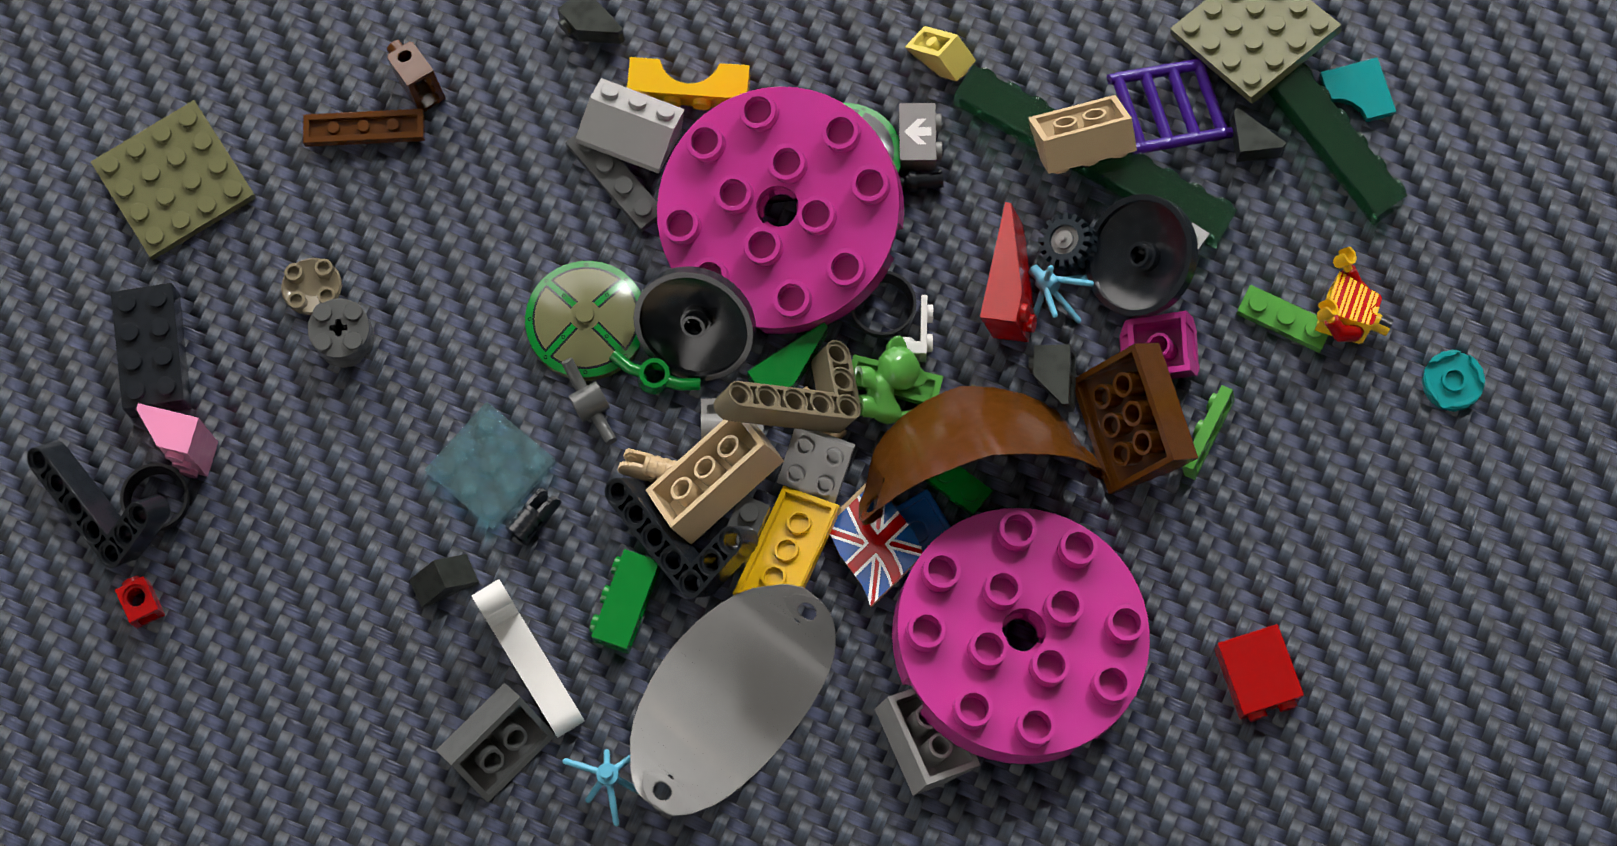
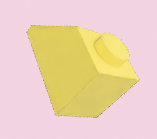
M926 26L905 46L912 55L937 75L953 81H958L964 77L976 61L958 35Z

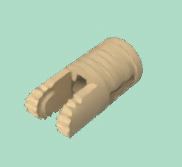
M628 448L623 455L625 461L620 462L617 470L622 475L654 483L677 461Z

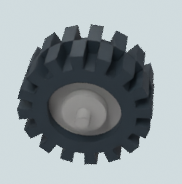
M1063 213L1062 217L1057 214L1054 216L1055 222H1052L1050 219L1046 222L1049 226L1047 230L1044 228L1040 230L1044 237H1038V243L1042 245L1038 247L1039 251L1044 255L1042 257L1057 269L1068 272V269L1075 272L1077 271V266L1083 269L1087 266L1084 261L1087 259L1091 262L1094 258L1090 255L1091 251L1097 252V247L1093 245L1098 243V238L1094 235L1096 232L1089 223L1078 215L1073 214L1072 216L1069 213Z

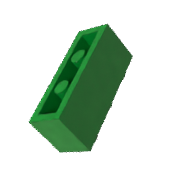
M624 549L621 557L616 556L611 568V574H614L610 586L605 585L601 594L600 603H603L600 615L594 614L589 627L594 643L630 654L661 570L653 558Z

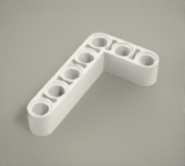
M498 579L471 595L557 738L585 722L501 581Z

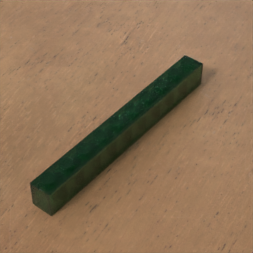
M972 65L957 89L954 98V105L1035 150H1037L1028 118L1055 111L1041 97H1031L1022 92V89L1017 84L1010 81L1004 82L997 78L990 69L985 67L979 68L975 65ZM1130 152L1122 158L1111 157L1100 160L1092 166L1081 165L1070 168L1122 198L1136 194H1151L1172 201L1186 213L1192 223L1210 233L1205 243L1215 249L1224 237L1237 212V209L1227 199L1222 197L1216 198L1208 194L1203 186L1194 182L1188 183L1170 168L1163 169L1157 166L1145 154H1133Z

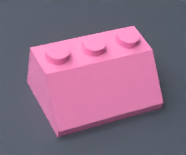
M138 403L136 410L157 447L165 454V458L172 462V466L176 467L179 473L186 477L197 478L198 474L208 477L218 441L198 417Z

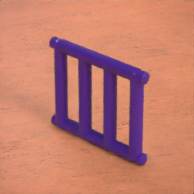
M1200 59L1121 71L1107 75L1108 84L1114 86L1119 101L1132 118L1137 151L1132 152L1133 154H1144L1218 141L1234 136L1232 127H1227L1206 70L1208 66ZM1195 72L1215 129L1199 130L1180 74ZM1168 76L1188 132L1187 134L1172 135L1153 78ZM1141 81L1160 135L1159 139L1145 140L1126 83Z

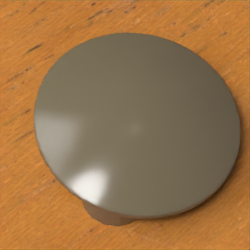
M304 259L297 263L289 264L284 271L285 275L281 285L282 296L286 304L297 313L312 315L316 305L331 299H337L340 296L342 289L341 276L328 259Z

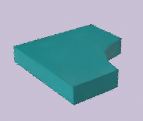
M1378 57L1320 72L1319 78L1328 103L1341 102L1351 105L1361 113L1365 122L1395 115L1396 109Z

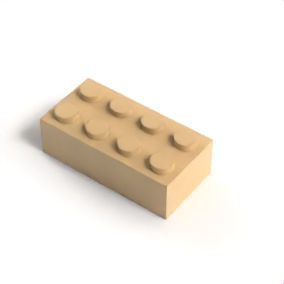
M723 420L645 491L669 526L687 542L693 544L781 465L784 460L757 424Z

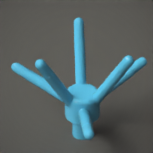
M1033 265L1029 269L1028 274L1036 280L1035 286L1040 290L1034 307V314L1037 316V319L1044 297L1052 317L1057 318L1058 314L1051 296L1053 295L1074 321L1080 323L1081 318L1057 290L1061 283L1092 287L1094 282L1088 280L1087 275L1056 276L1053 273L1054 267L1052 265H1049L1045 271L1039 266Z
M605 749L603 755L604 764L598 768L564 758L563 764L596 774L598 781L586 797L585 801L587 803L593 800L602 786L607 787L613 824L618 826L620 822L613 786L618 783L637 793L635 785L619 775V770L630 763V754L616 765L610 763V751Z

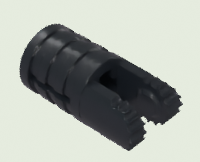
M542 487L533 494L522 507V510L517 513V516L505 527L514 538L524 545H528L542 525L548 521L562 503L556 496L549 497L548 491Z

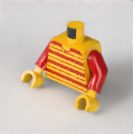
M1352 247L1340 249L1339 255L1335 256L1333 264L1336 268H1343V270L1339 271L1333 281L1326 299L1318 303L1320 310L1317 312L1318 322L1315 331L1331 335L1337 342H1355L1358 344L1364 342L1370 330L1387 336L1393 319L1378 313L1382 301L1381 295L1371 290L1362 281L1356 267L1352 265L1357 260L1354 249Z

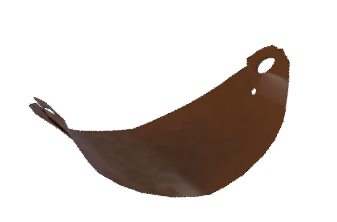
M959 386L924 401L903 415L882 437L871 459L866 487L859 503V520L862 521L863 525L874 523L882 517L884 505L909 488L943 472L990 455L1046 454L1065 456L1084 461L1092 468L1097 469L1093 470L1085 465L1091 476L1098 479H1105L1103 472H1107L1102 469L1094 455L1081 445L1059 412L1042 401L1022 393L996 387ZM879 497L876 507L867 513L870 504Z

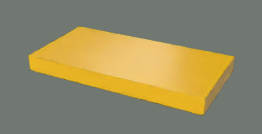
M783 485L758 538L757 547L750 555L733 591V596L752 588L778 584H790L805 588L841 511L840 505Z

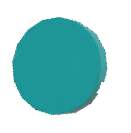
M1458 350L1442 351L1432 357L1425 367L1422 376L1423 390L1431 403L1440 409L1452 412L1465 410L1476 403L1483 392L1485 376L1483 368L1471 355H1466Z

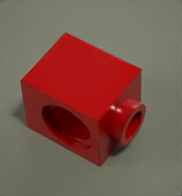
M144 576L128 578L122 582L121 587L115 589L129 623L136 629L165 616L151 582ZM145 593L144 602L139 606H133L134 597L137 594Z

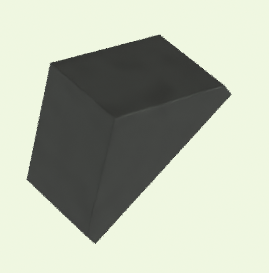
M1237 108L1234 111L1230 124L1234 132L1233 144L1236 162L1279 158L1286 142L1241 109Z
M467 554L433 560L409 579L422 609L479 583Z

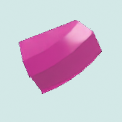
M1187 311L1129 319L1124 322L1119 336L1120 352L1137 343H1159L1171 379L1198 375L1200 366L1197 330L1193 317Z

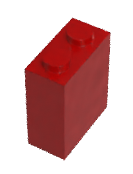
M1278 624L1219 642L1215 646L1214 650L1240 720L1249 718V721L1253 722L1267 717V711L1279 708L1280 712H1284L1298 706L1297 701H1300L1304 694Z

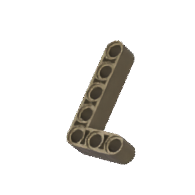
M832 340L813 357L811 366L816 390L734 381L715 399V412L719 417L727 421L841 433L861 413L849 349L842 342Z

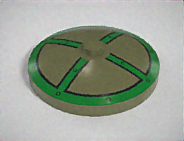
M577 261L563 265L550 272L536 286L526 308L525 328L534 353L546 367L566 378L569 377L561 363L571 357L584 381L603 379L619 372L622 369L609 360L612 353L617 350L632 361L642 347L635 333L633 319L635 305L641 294L639 288L623 271L603 262Z

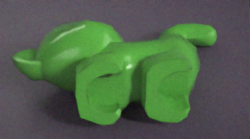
M894 336L887 343L886 350L879 357L876 373L869 366L856 367V385H862L867 390V394L859 395L861 405L860 416L874 418L876 421L887 425L896 423L909 411H901L894 397V390L900 391L907 390L910 387H919L928 380L927 374L920 368L919 361L913 352L907 348L902 336Z

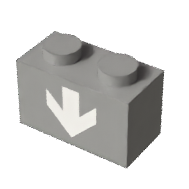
M899 103L901 171L911 169L936 170V160H942V142H936V132H941L942 120L941 114H936L935 103Z

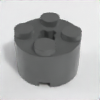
M337 298L320 303L313 309L308 322V336L316 352L327 363L340 368L352 367L360 363L361 359L371 352L375 342L374 329L365 311L358 303L348 299ZM341 330H344L342 331L341 336L338 337L337 334H339Z

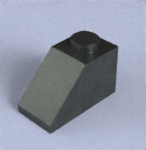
M568 0L557 9L560 18L559 26L566 35L570 36L573 34L579 42L621 44L625 41L623 28L597 0Z
M1071 344L1034 345V355L1029 357L1030 374H1033L1039 384L1068 412H1075L1077 353Z

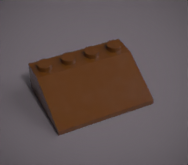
M1159 343L1133 344L1076 377L1075 395L1097 460L1102 469L1107 472H1103L1109 494H1115L1175 471L1198 459Z

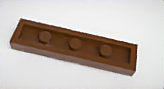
M423 109L303 115V143L305 147L425 141V113Z

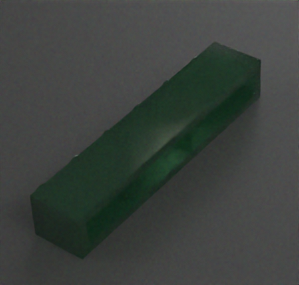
M1302 63L1267 92L1372 225H1375L1403 205L1408 196L1403 183L1398 178L1392 177L1387 170V165L1383 158L1372 152L1368 147L1369 144L1366 137L1361 132L1355 131L1350 124V119L1346 112L1335 106L1331 101L1332 98L1329 91L1324 86H1319L1313 78L1310 67L1306 63Z

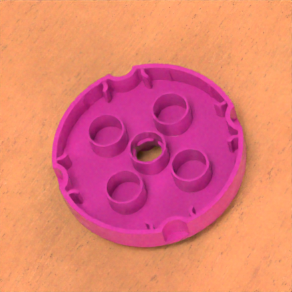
M780 86L748 91L718 104L705 113L683 135L672 152L665 167L658 192L657 224L659 236L671 269L684 266L700 267L724 276L734 283L746 296L755 315L756 328H760L764 333L791 334L809 331L824 322L828 325L858 307L878 287L887 274L894 260L890 251L896 237V232L903 229L904 197L901 181L896 166L877 133L866 120L841 101L826 94L798 87ZM780 194L787 195L793 200L797 198V212L791 223L786 226H774L768 221L764 223V210L769 199Z
M1007 508L987 511L958 522L945 530L922 552L900 591L893 618L892 642L896 667L902 684L913 687L922 701L923 706L920 714L943 737L958 747L986 759L1004 763L1035 764L1069 756L1075 748L1093 739L1097 740L1118 720L1132 702L1143 680L1148 662L1150 631L1148 615L1139 587L1122 559L1107 543L1084 526L1057 514L1036 509ZM1014 619L1025 620L1036 629L1039 643L1037 642L1030 650L1018 651L1008 644L1002 632V627L1005 628Z

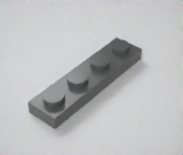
M577 133L565 142L568 149L641 233L657 221V201L620 159L576 143Z

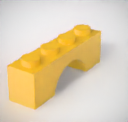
M630 57L627 88L678 107L685 105L693 106V108L698 110H709L711 107L714 108L734 96L749 91L750 65L719 63L715 72L707 79L698 83H682L671 78L665 72L660 59Z

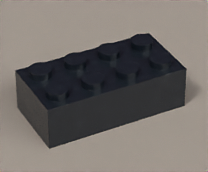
M172 283L111 292L122 409L130 418L140 417L136 410L138 403L173 412L192 409L180 293Z

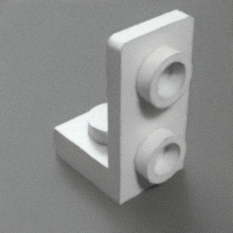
M921 295L920 341H914L910 337H903L907 348L913 352L919 362H926L927 352L933 351V334H927V323H933V305L927 304V295Z

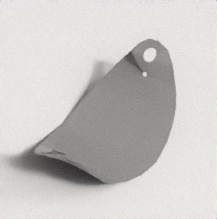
M790 584L752 588L738 593L717 605L700 618L676 642L652 676L639 703L630 737L631 776L637 793L656 810L673 816L691 814L711 807L744 785L783 745L812 706L827 678L835 655L836 632L834 620L829 610L819 599L805 588ZM807 602L815 607L817 615L813 620L805 619L800 615L798 608L802 603ZM662 782L670 787L672 795L668 800L662 801L654 796L653 787L656 783Z

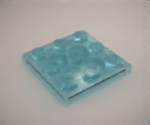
M486 402L427 466L425 472L495 531L557 462L543 448Z

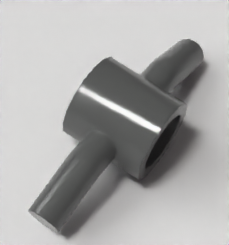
M573 358L564 360L561 364L576 392L568 397L582 422L592 419L606 445L615 443L617 438L602 413L609 409L610 406L597 382L595 381L587 385Z

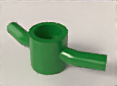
M617 350L609 357V360L624 372L638 377L639 386L648 394H659L666 387L674 390H700V378H676L670 376L668 365L661 359H647L642 365L631 362ZM652 369L660 371L664 379L659 380L658 383H650L647 381L645 372Z

